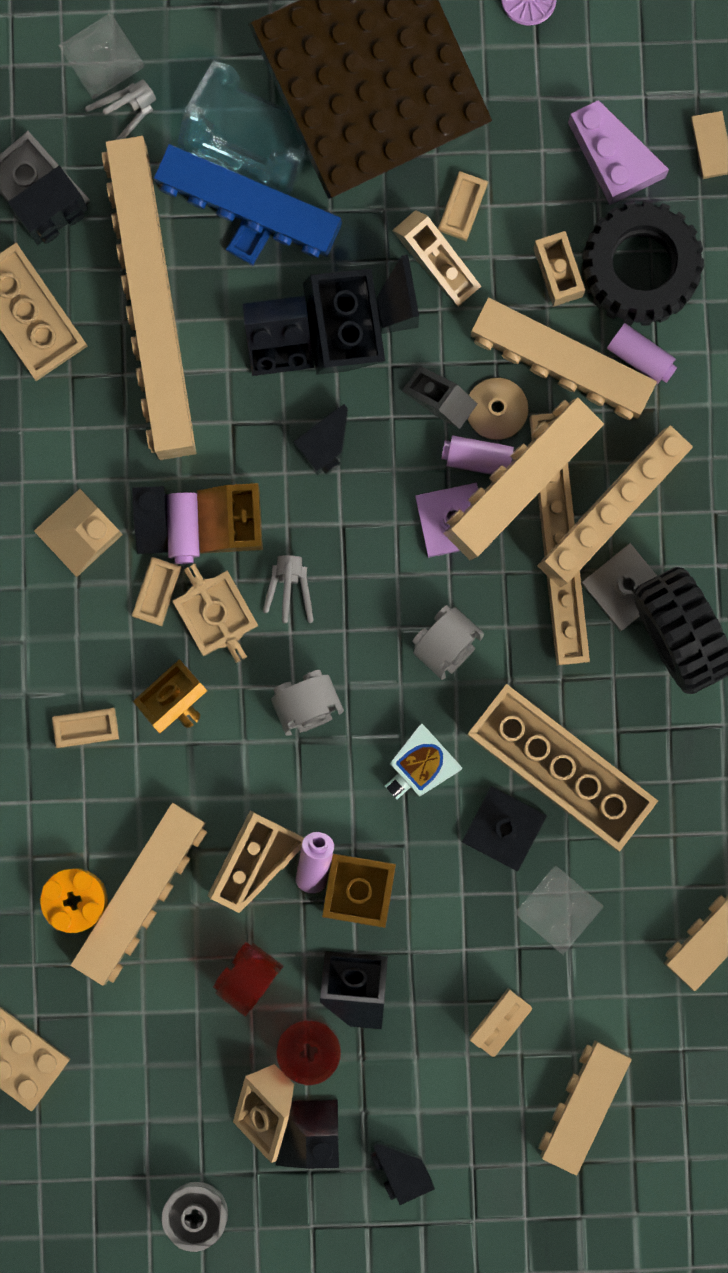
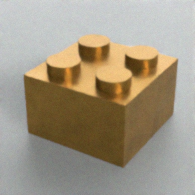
M333 854L322 917L385 928L396 864Z

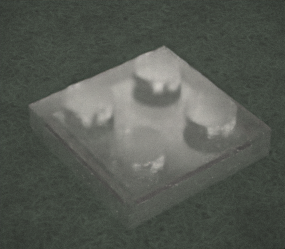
M111 12L58 45L92 99L97 98L145 67Z
M554 865L514 914L564 955L604 906Z

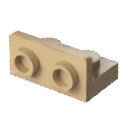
M508 988L470 1035L469 1040L477 1047L482 1048L490 1056L495 1057L531 1012L532 1007Z

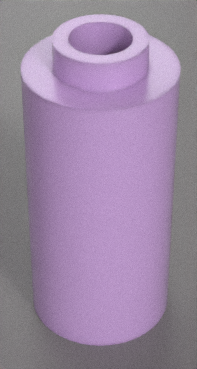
M626 323L623 324L607 347L609 351L636 370L656 380V384H659L661 380L667 383L677 369L673 365L676 358Z
M452 435L451 441L445 440L441 459L447 460L446 466L492 475L501 465L506 468L511 463L512 458L510 455L513 453L514 447Z
M197 493L167 494L168 558L175 559V564L194 563V558L200 557Z
M310 833L302 842L296 883L302 891L307 893H318L327 884L334 843L324 833Z

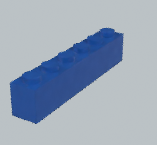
M170 144L154 177L156 183L160 185L159 190L172 197H176L177 193L188 197L187 202L200 209H205L206 206L216 209V215L231 222H233L234 218L241 221L244 220L246 221L244 227L253 232L261 234L263 230L270 231L274 234L273 239L286 246H290L291 242L302 246L301 251L314 258H319L320 254L328 257L342 225L341 218Z

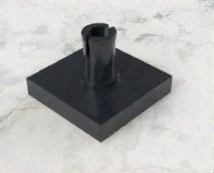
M491 786L462 843L518 872L547 815Z

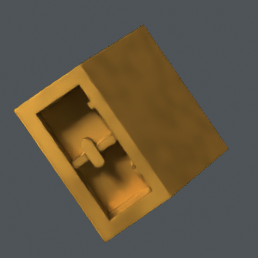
M258 483L224 485L197 490L200 554L263 550L260 488Z

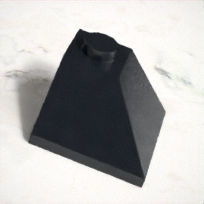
M408 254L401 256L376 298L382 334L419 327V311Z
M325 951L320 1003L350 1027L382 1029L388 956Z
M295 1100L291 1102L290 1115L276 1166L305 1169L339 1168L338 1100Z

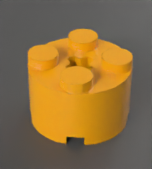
M67 869L53 875L43 886L40 898L41 910L45 919L56 930L66 933H78L95 926L106 910L108 903L107 891L103 882L93 873L83 869ZM72 891L75 896H81L82 899L81 902L77 903L78 909L76 910L73 905L68 906L67 899L71 898L70 893Z

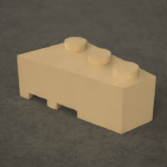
M250 810L208 893V897L240 913L301 850L305 837Z

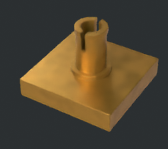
M179 659L133 702L151 725L161 733L177 718L185 728L194 726L187 715H190L196 723L198 722L200 713L191 705L206 693L207 690Z

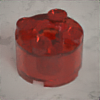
M247 942L244 943L232 961L235 965L234 968L231 970L226 967L213 986L217 990L215 994L244 1017L253 1009L273 983L274 978L284 967L255 943L250 945Z
M306 1018L292 1023L285 1029L278 1042L277 1061L280 1069L288 1078L303 1085H316L326 1081L335 1072L340 1062L341 1043L337 1033L326 1022L318 1019ZM309 1043L311 1047H317L318 1051L314 1053V1059L309 1060L307 1055H301L300 1052L305 1048L304 1044Z

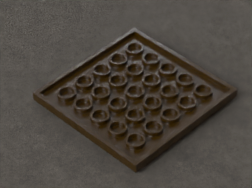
M298 0L248 24L328 199L492 121L439 0Z

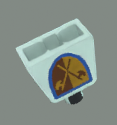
M421 724L391 761L390 765L398 774L385 787L396 800L410 788L420 797L458 773L462 767L430 731Z

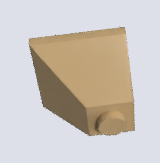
M81 489L74 493L34 530L76 577L123 535Z
M275 1064L245 1076L233 1123L271 1163L277 1161L290 1115L294 1083Z

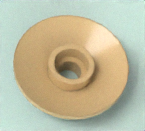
M490 378L480 382L470 392L469 396L478 404L470 414L468 422L479 435L491 440H503L515 435L525 424L528 415L527 398L522 389L514 382L504 378ZM494 402L502 403L503 410L497 413L492 410L491 406Z

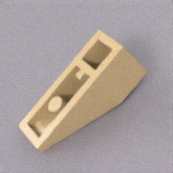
M415 210L392 230L408 252L456 306L459 307L481 287L427 215Z

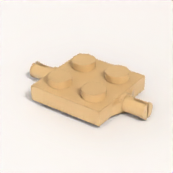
M196 564L190 566L196 577L193 576L189 567L184 569L193 586L186 594L173 600V603L202 655L206 656L217 649L227 647L235 663L241 661L235 651L236 649L242 659L247 658L238 641L245 633L258 627V624L229 572L225 571L215 578L204 580Z

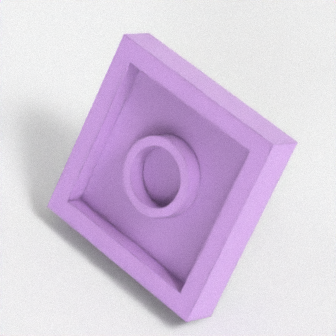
M477 483L415 495L428 558L460 551L443 533L450 527L446 523L449 518L459 509L464 512L471 505L468 499L478 490Z

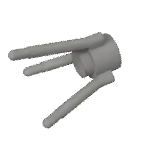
M142 79L136 84L132 83L125 89L86 106L85 111L90 112L115 100L117 101L103 109L104 114H108L126 103L133 111L139 109V113L115 140L125 139L144 116L153 111L150 104L156 101V97L149 85Z
M278 556L277 565L272 566V577L263 612H269L279 578V582L284 583L282 622L286 624L289 616L291 584H297L298 578H300L307 621L312 623L314 619L307 583V567L302 566V557Z

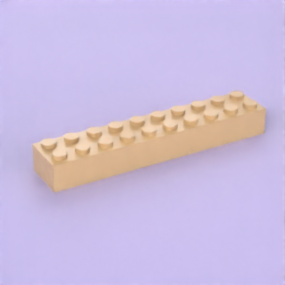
M143 136L107 141V152H102V160L107 178L112 179V182L106 183L109 201L111 202L112 209L116 208L117 213H113L111 216L114 232H116L117 239H121L122 244H116L118 260L121 263L122 270L126 269L127 273L126 275H121L123 291L126 294L127 300L131 299L132 304L126 306V311L131 329L136 330V336L131 337V342L136 360L141 361V367L136 368V374L141 391L146 392V398L141 399V405L146 422L151 424V429L146 430L148 447L151 449V453L157 454L159 460L195 455L197 452L148 149Z

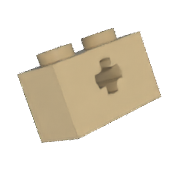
M566 231L536 240L533 249L553 307L582 298L585 287Z

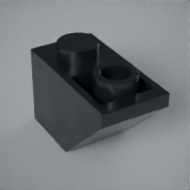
M382 1141L373 1143L375 1151L370 1153L377 1170L384 1169L388 1181L383 1183L391 1200L397 1198L399 1205H402L435 1190L421 1156Z

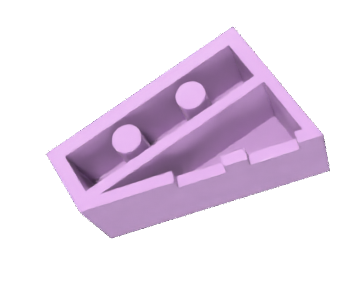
M599 100L570 114L568 124L609 205L666 177L669 169Z

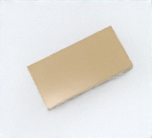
M719 111L692 116L691 124L702 179L728 175V137L723 112Z
M459 171L438 227L440 232L464 241L468 240L488 181Z
M151 557L132 617L161 627L163 626L182 569L181 566Z
M115 708L52 717L56 748L119 739Z

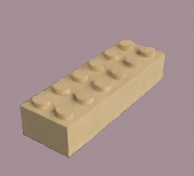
M507 684L466 735L615 851H621L658 802L656 798Z

